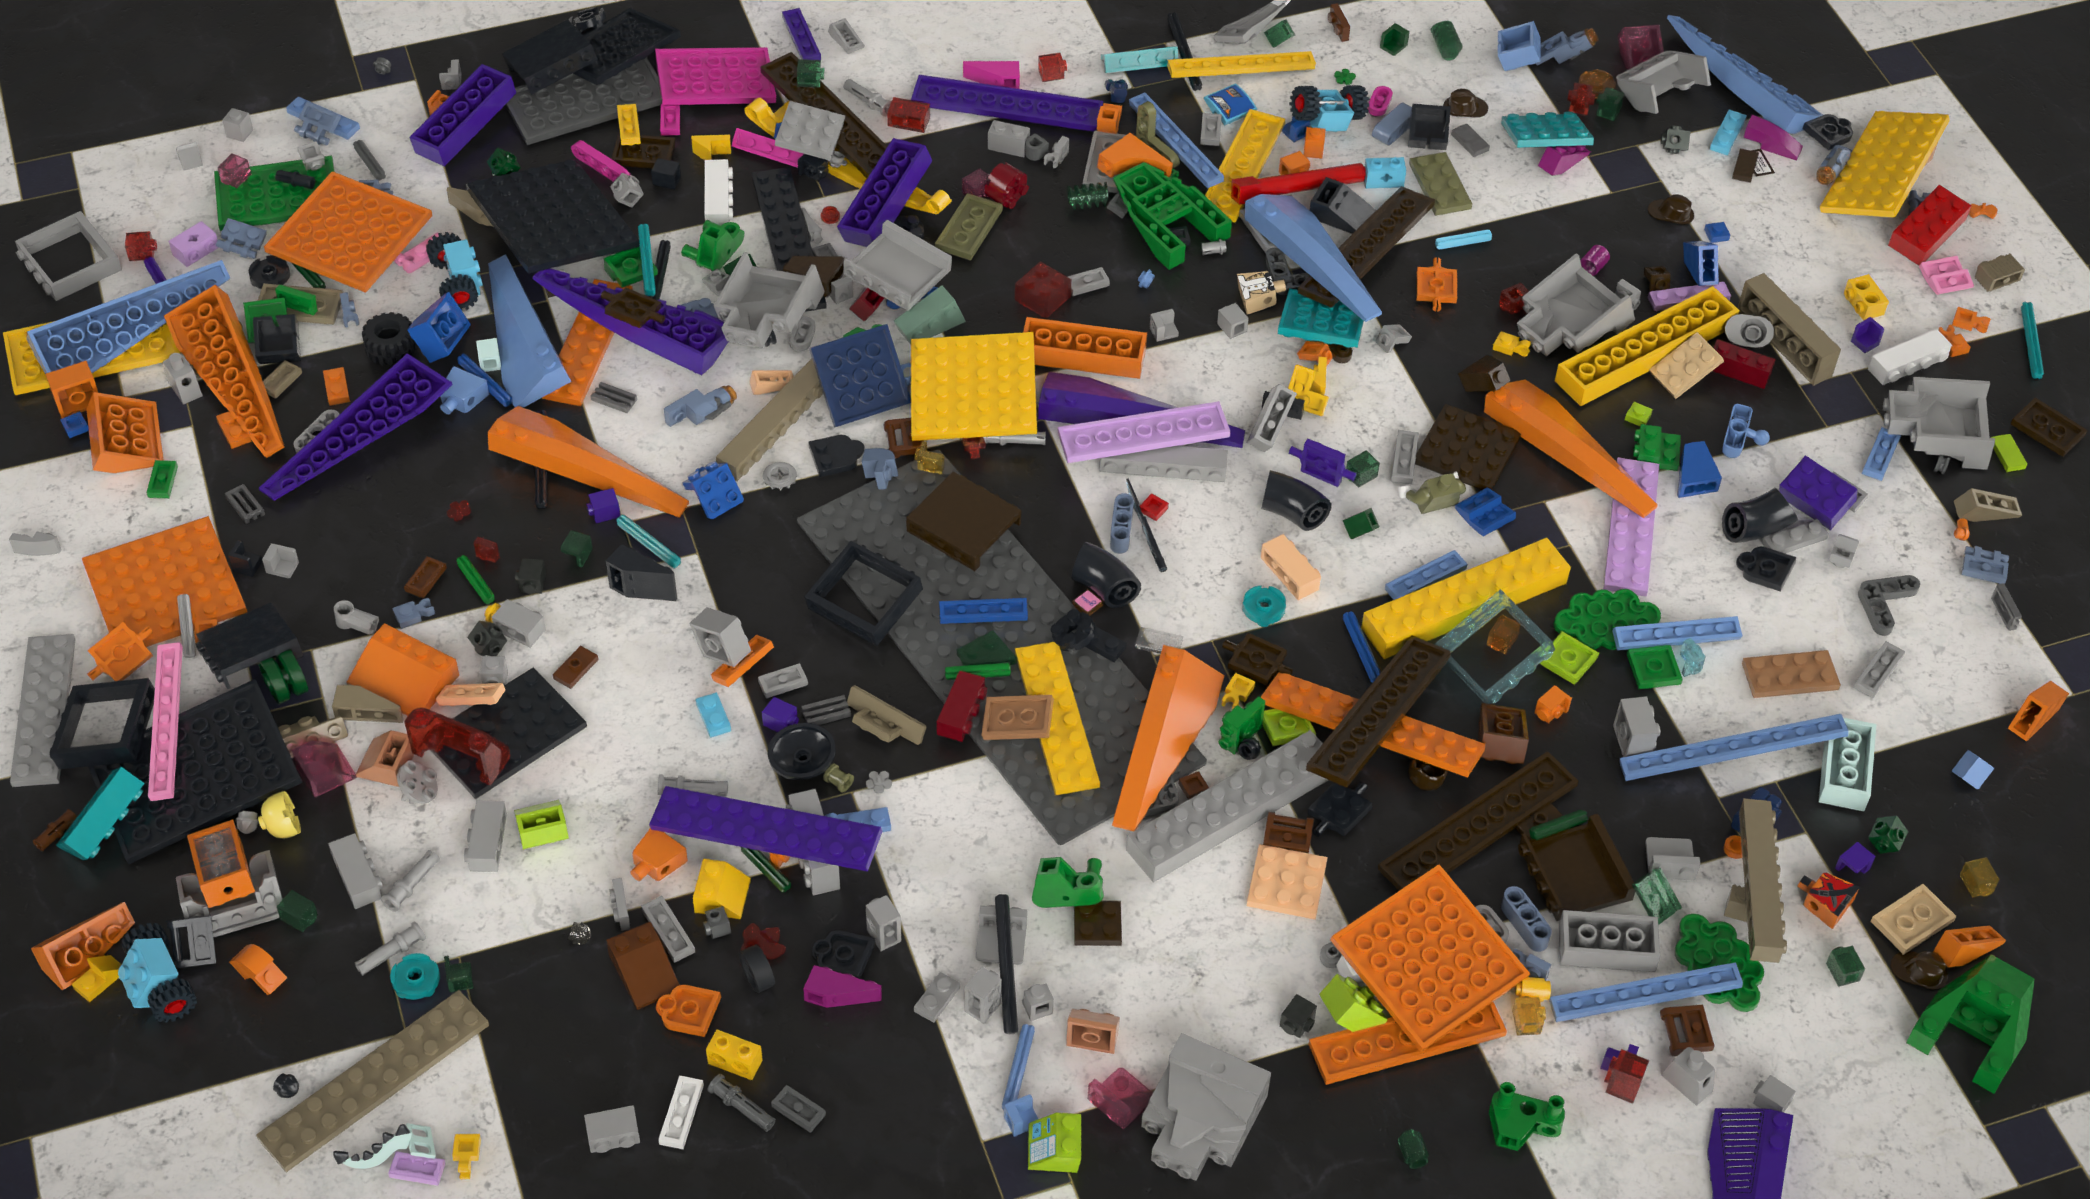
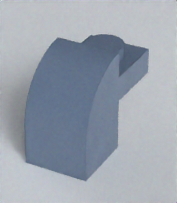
M884 448L865 449L862 458L865 478H876L878 489H887L889 480L892 477L898 476L893 452Z

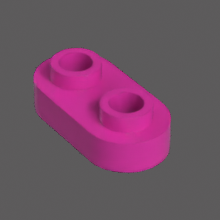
M1379 86L1375 88L1369 100L1368 112L1371 115L1382 116L1386 113L1393 94L1389 87Z

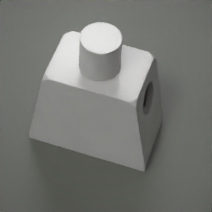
M173 353L162 362L166 379L183 405L202 397L195 373L183 354ZM185 379L188 385H182V380Z
M1687 1047L1669 1064L1661 1076L1697 1106L1713 1092L1715 1069L1704 1059L1702 1052Z

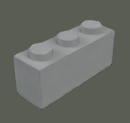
M1281 384L1273 387L1246 443L1263 452L1272 448L1297 393Z
M476 800L475 809L471 810L470 820L473 824L472 829H468L467 833L469 848L464 850V861L468 862L470 871L498 872L507 817L504 801Z
M354 833L328 843L333 860L354 908L357 909L380 900V889H383V885L379 876L374 877L372 873L376 871L372 859H366L365 854L368 852L364 841H358Z

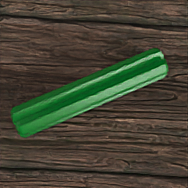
M465 555L456 559L458 567L485 604L494 602L493 592L468 557Z
M1009 663L945 668L947 680H955L959 670L985 678L1010 676L1011 674Z

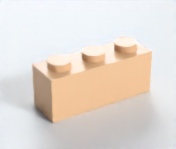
M1284 534L1262 544L1261 559L1297 600L1319 590L1321 580L1319 571L1310 565L1306 556L1301 554L1296 549L1294 543L1288 540Z

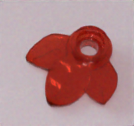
M752 923L743 932L744 944L741 947V951L757 944L768 960L776 959L786 951V947L778 943L780 939V929L778 927L760 931L759 927Z

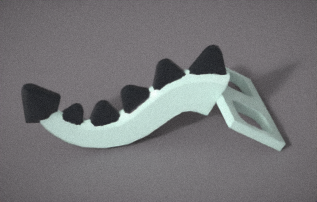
M409 1123L406 1125L401 1124L395 1134L383 1133V1143L372 1144L371 1147L374 1153L364 1151L363 1158H359L358 1154H354L350 1158L348 1152L344 1151L333 1152L337 1164H345L360 1169L371 1168L381 1164L396 1150L407 1149L408 1144L410 1155L433 1159L436 1157L431 1127ZM412 1129L425 1131L426 1137L414 1135ZM415 1145L428 1147L429 1153L416 1151Z

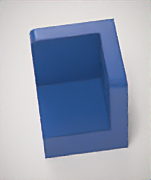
M1292 116V121L1285 124L1281 132L1291 141L1296 142L1306 137V129L1310 127V120L1298 121Z

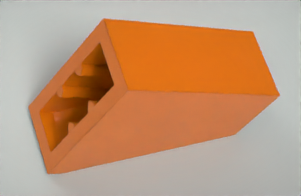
M2049 681L2028 695L2008 729L2025 741H2028L2060 709L2069 693L2054 682Z

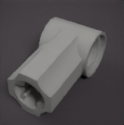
M342 600L334 605L335 621L339 628H353L369 635L374 634L379 623V617L354 608L350 601Z

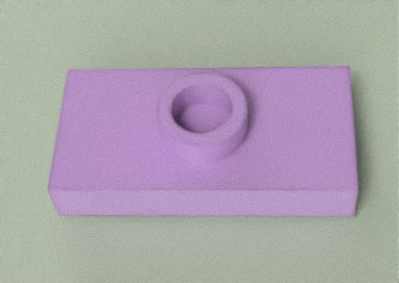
M396 1151L388 1174L390 1178L438 1186L446 1163L444 1159L426 1158Z

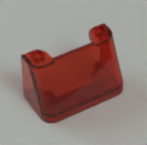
M414 709L404 721L412 754L423 757L424 752L427 750H434V752L438 753L443 745L479 759L476 767L478 770H481L480 780L488 785H492L510 758L507 744L486 732L429 709Z

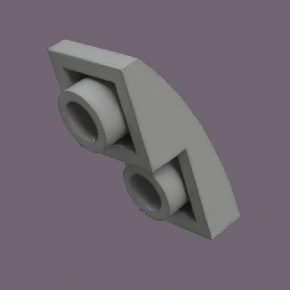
M716 269L702 280L712 292L719 296L730 275Z
M37 531L33 538L25 534L12 533L9 538L14 553L40 556L61 552L57 536L50 533Z

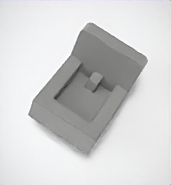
M316 141L298 147V152L306 170H317L322 165H325L324 155L321 154Z
M1839 534L1829 561L1833 562L1837 567L1849 568L1859 541Z

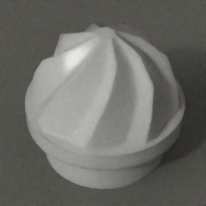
M239 812L238 817L235 819L237 828L244 834L255 831L259 824L257 819L258 813Z

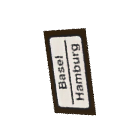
M1761 149L1751 150L1759 152L1754 170L1755 176L1774 174L1775 172Z

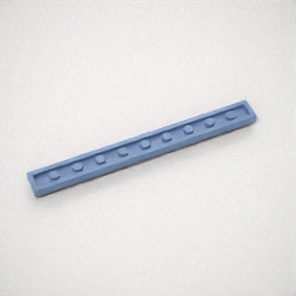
M1836 714L1620 758V766L1625 781L1847 737L1848 728L1842 714Z

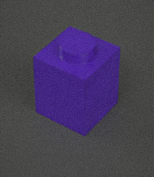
M613 488L588 494L590 503L586 504L589 516L593 515L595 523L620 517L619 503Z
M773 697L762 711L763 726L779 732L787 726L797 724L799 721L797 707Z

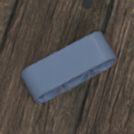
M1404 102L1400 103L1376 124L1372 131V137L1388 146L1391 145L1410 128L1412 107Z
M1127 493L1118 494L1114 502L1110 549L1117 554L1125 553L1129 549L1134 499Z
M1517 886L1508 887L1504 892L1501 903L1503 913L1531 950L1536 952L1544 951L1547 949L1550 941L1551 927L1521 888Z

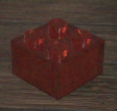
M1040 261L1015 283V300L1047 318L1071 297L1072 279Z

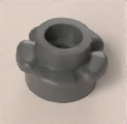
M379 57L376 62H373L377 73L383 75L390 73L391 63L387 59Z

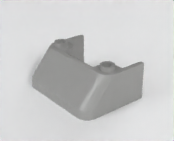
M1678 51L1662 52L1616 77L1617 85L1634 109L1639 112L1655 114L1659 112L1656 96L1674 87L1680 90H1687L1694 84L1711 85L1707 58Z

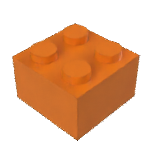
M87 361L45 374L61 418L87 411L93 392L98 393Z

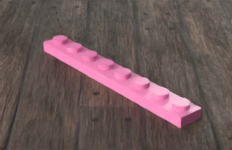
M180 642L158 645L148 788L150 801L174 798L183 650Z

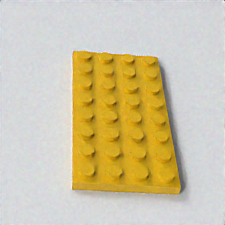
M1875 111L1852 150L1850 159L1835 179L1821 203V213L1896 217L1950 121L1949 114Z
M52 322L3 332L15 396L50 388L46 375L27 341V331ZM166 323L118 357L100 367L92 375L95 378L162 363L171 354H181V352L176 347Z

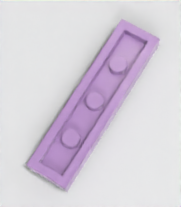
M1719 282V285H1695L1651 291L1648 294V299L1653 310L1660 311L1666 310L1712 286L1729 301L1731 294L1725 282Z

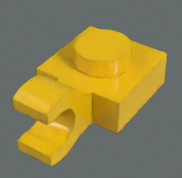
M1501 331L1493 344V350L1510 356L1515 352L1527 357L1530 352L1531 342L1528 340L1519 341L1520 337Z
M455 1134L452 1157L453 1161H459L458 1172H460V1179H470L471 1161H479L480 1134Z

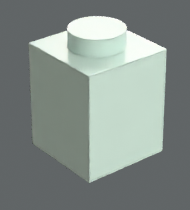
M497 338L476 341L480 368L485 372L501 370Z

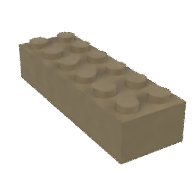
M1765 273L1746 280L1737 307L1740 312L1745 315L1764 317L1771 322L1774 328V335L1770 343L1813 386L1831 378L1841 348Z

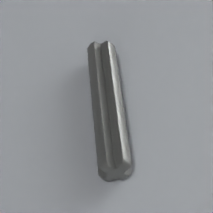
M362 140L355 141L353 143L354 149L376 180L385 179V171Z

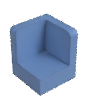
M1967 750L1952 769V772L1974 788L1979 789L1994 768Z
M1031 1094L1004 1104V1118L1013 1136L1027 1132L1029 1123L1038 1120L1033 1109Z

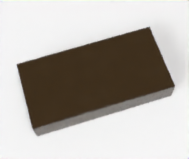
M1740 148L1732 179L1751 183L1759 152Z

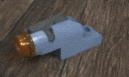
M1586 28L1569 37L1563 31L1541 43V62H1537L1536 65L1538 66L1552 57L1559 64L1568 59L1573 60L1596 45L1595 43L1599 41L1593 28Z
M1835 145L1817 170L1816 178L1818 182L1823 185L1832 183L1844 169L1847 161L1850 159L1852 150L1841 145Z
M730 385L721 386L705 395L698 389H695L664 408L665 423L671 427L686 417L695 425L707 419L713 420L731 407L734 400L737 399L736 392Z

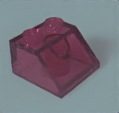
M312 740L291 750L296 767L314 797L320 796L357 778L338 744Z

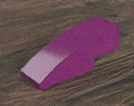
M1754 115L1751 116L1744 138L1762 143L1760 148L1762 150L1797 161L1803 146L1794 137L1765 119Z

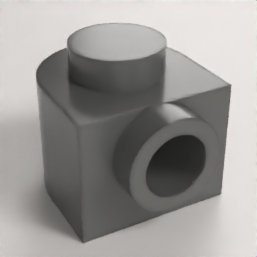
M1034 133L1026 139V157L1034 161L1042 159L1048 154L1049 142Z
M723 906L705 911L706 921L703 922V927L707 936L711 935L712 939L731 934L730 922Z

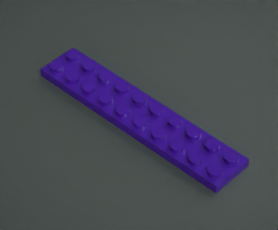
M918 75L911 97V105L1093 132L1097 131V118L1100 106H1103V101L926 75Z
M665 786L649 823L651 830L867 872L883 832L879 826Z

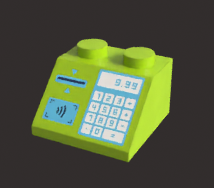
M1054 1113L1030 1122L1028 1125V1170L1077 1173L1081 1161V1114Z

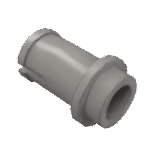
M1219 239L1216 242L1201 243L1203 255L1220 253L1221 255L1227 251L1225 240L1221 241Z

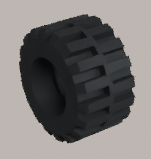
M389 312V314L381 313L379 316L375 315L373 319L366 321L367 324L363 326L362 338L366 354L374 363H380L382 366L386 364L393 366L406 354L414 355V350H416L417 346L407 330L412 324L408 317H403L400 313L394 314V312Z

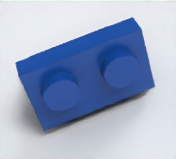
M716 461L705 466L706 469L702 472L696 471L687 476L688 479L682 482L685 490L695 491L709 519L716 518L744 500L728 464L717 463Z

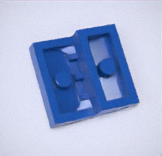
M1488 487L1455 505V509L1461 517L1483 537L1516 519V512L1504 505L1501 501V496Z

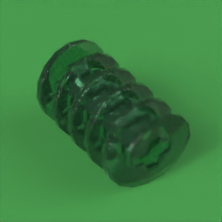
M1451 21L1436 23L1430 30L1443 59L1447 61L1453 60L1463 48L1458 33Z
M1098 182L1096 187L1093 183H1090L1088 188L1085 184H1082L1081 188L1078 185H1074L1073 191L1070 186H1067L1069 205L1072 206L1073 210H1076L1077 204L1083 209L1084 203H1087L1088 208H1091L1092 202L1095 203L1096 207H1099V203L1102 201L1104 207H1106L1108 201L1107 182H1104L1103 186Z

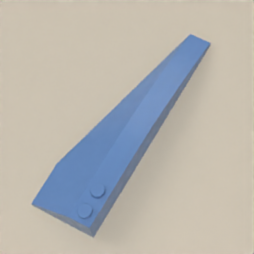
M1668 15L1667 19L1694 54L1705 56L1708 69L1733 93L1761 114L1763 119L1777 125L1787 133L1796 134L1803 131L1802 128L1805 122L1823 115L1798 95L1787 93L1788 89L1783 85L1771 82V77L1758 72L1757 68L1733 53L1731 55L1725 52L1727 48L1721 44L1718 45L1711 42L1712 38L1697 32V28L1682 18Z
M1260 194L1245 201V220L1362 320L1367 322L1382 315V311L1322 224L1305 206L1294 197L1287 195Z
M505 254L488 263L502 383L507 393L512 396L514 407L524 408L572 381Z
M220 260L27 331V341L45 374L83 361H87L91 373H94L100 367H103L166 324L165 314L213 285L221 286L230 280V276L223 261Z

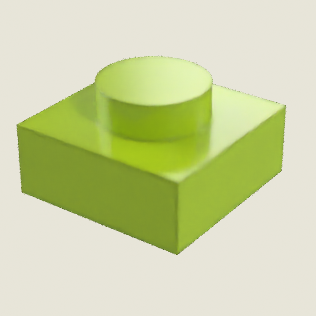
M1633 402L1625 416V420L1638 426L1641 424L1646 425L1653 409Z

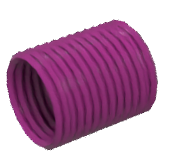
M1594 245L1580 260L1581 266L1592 276H1595L1610 260V254L1605 247Z

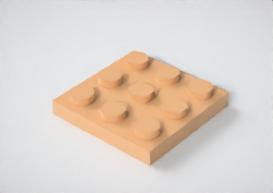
M1259 844L1247 906L1316 920L1327 857Z

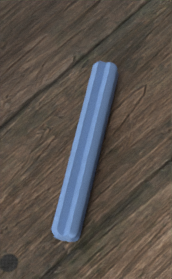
M1024 1024L1021 1028L1002 1102L1003 1110L1004 1104L1018 1099L1035 1032L1033 1025Z

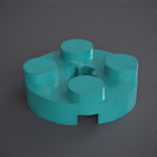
M1262 585L1255 586L1246 592L1242 610L1251 621L1261 627H1267L1284 616L1286 599L1284 594L1275 587L1261 588ZM1260 603H1268L1269 605L1268 607H1262Z
M421 953L409 954L403 957V961L399 962L398 965L395 964L392 967L390 979L398 997L415 1000L430 997L435 993V988L440 981V972L436 962L434 963L429 956ZM414 973H418L421 976L417 980L409 979V977H413Z

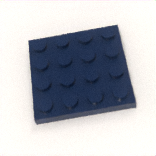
M888 324L809 348L834 428L911 403V397Z

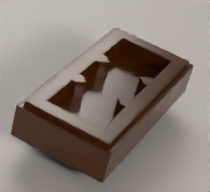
M427 556L405 584V592L424 599L447 569L446 563Z
M580 645L555 671L553 679L571 689L599 660L598 655Z

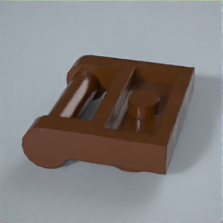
M911 418L892 419L884 422V431L887 432L889 444L888 450L893 452L895 459L901 455L926 453L924 440L912 441ZM896 429H901L903 445L897 446Z
M1268 811L1263 845L1309 854L1314 818L1307 817L1306 820L1275 815V812Z
M1703 1004L1667 1007L1660 1010V1016L1665 1022L1670 1040L1669 1050L1672 1056H1678L1687 1047L1700 1052L1713 1051L1715 1046ZM1679 1017L1686 1042L1681 1043L1674 1018Z

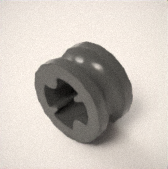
M1940 455L1934 472L1940 471L1944 475L1950 457L1944 458L1943 455Z

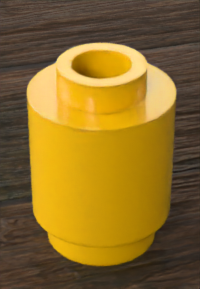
M1527 977L1515 986V995H1519V1000L1543 1002L1550 999L1551 983L1550 981H1545L1544 978Z

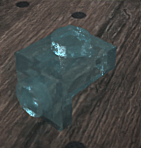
M1692 638L1684 640L1680 651L1681 657L1685 660L1681 674L1686 677L1691 674L1695 675L1703 669L1706 656L1703 654L1701 647L1696 645Z

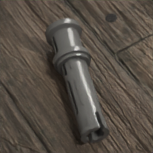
M718 1074L709 1084V1093H715L723 1099V1103L726 1106H733L765 1132L769 1131L775 1124L776 1119L767 1114L763 1109L742 1094L741 1088L737 1085L733 1086L726 1081L724 1075Z

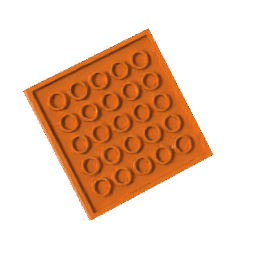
M332 171L267 242L264 250L268 254L366 293L433 216L432 210Z
M209 516L82 558L109 633L122 622L136 633L148 625L153 633L143 640L146 647L181 635L177 602L178 595H189L193 631H195L194 622L217 619L218 622L247 613L245 603Z
M1440 864L1334 934L1330 939L1420 1052L1530 975V972Z

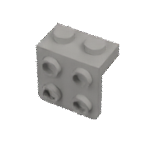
M1648 837L1646 839L1649 878L1696 879L1700 868V857H1694L1692 841L1690 839Z
M995 905L980 906L976 948L977 961L999 963ZM1012 907L1010 908L1013 963L1020 965L1023 962L1027 910Z

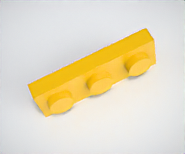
M636 104L617 105L621 145L641 144Z

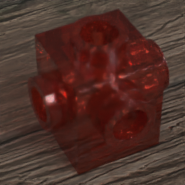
M1574 83L1573 90H1569L1567 101H1571L1569 112L1588 115L1589 106L1594 105L1595 94L1592 93L1593 85Z
M151 231L126 233L125 249L129 261H139L149 257L154 258V251H157V241L152 238Z

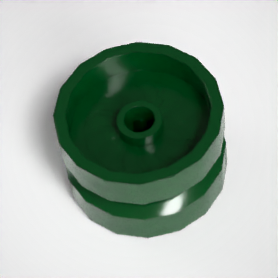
M290 649L276 655L277 663L272 657L258 663L265 685L277 704L290 700L289 689L296 696L308 692L303 672Z

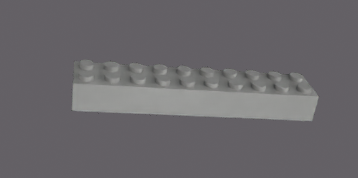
M1309 730L1128 834L1126 851L1154 883L1267 817L1268 811L1275 812L1327 782L1328 779L1306 770L1308 761L1323 743Z

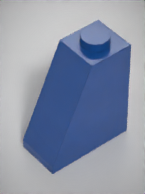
M1705 241L1683 242L1684 263L1697 285H1719L1718 245Z
M1705 441L1685 444L1680 461L1678 498L1718 492L1722 476Z

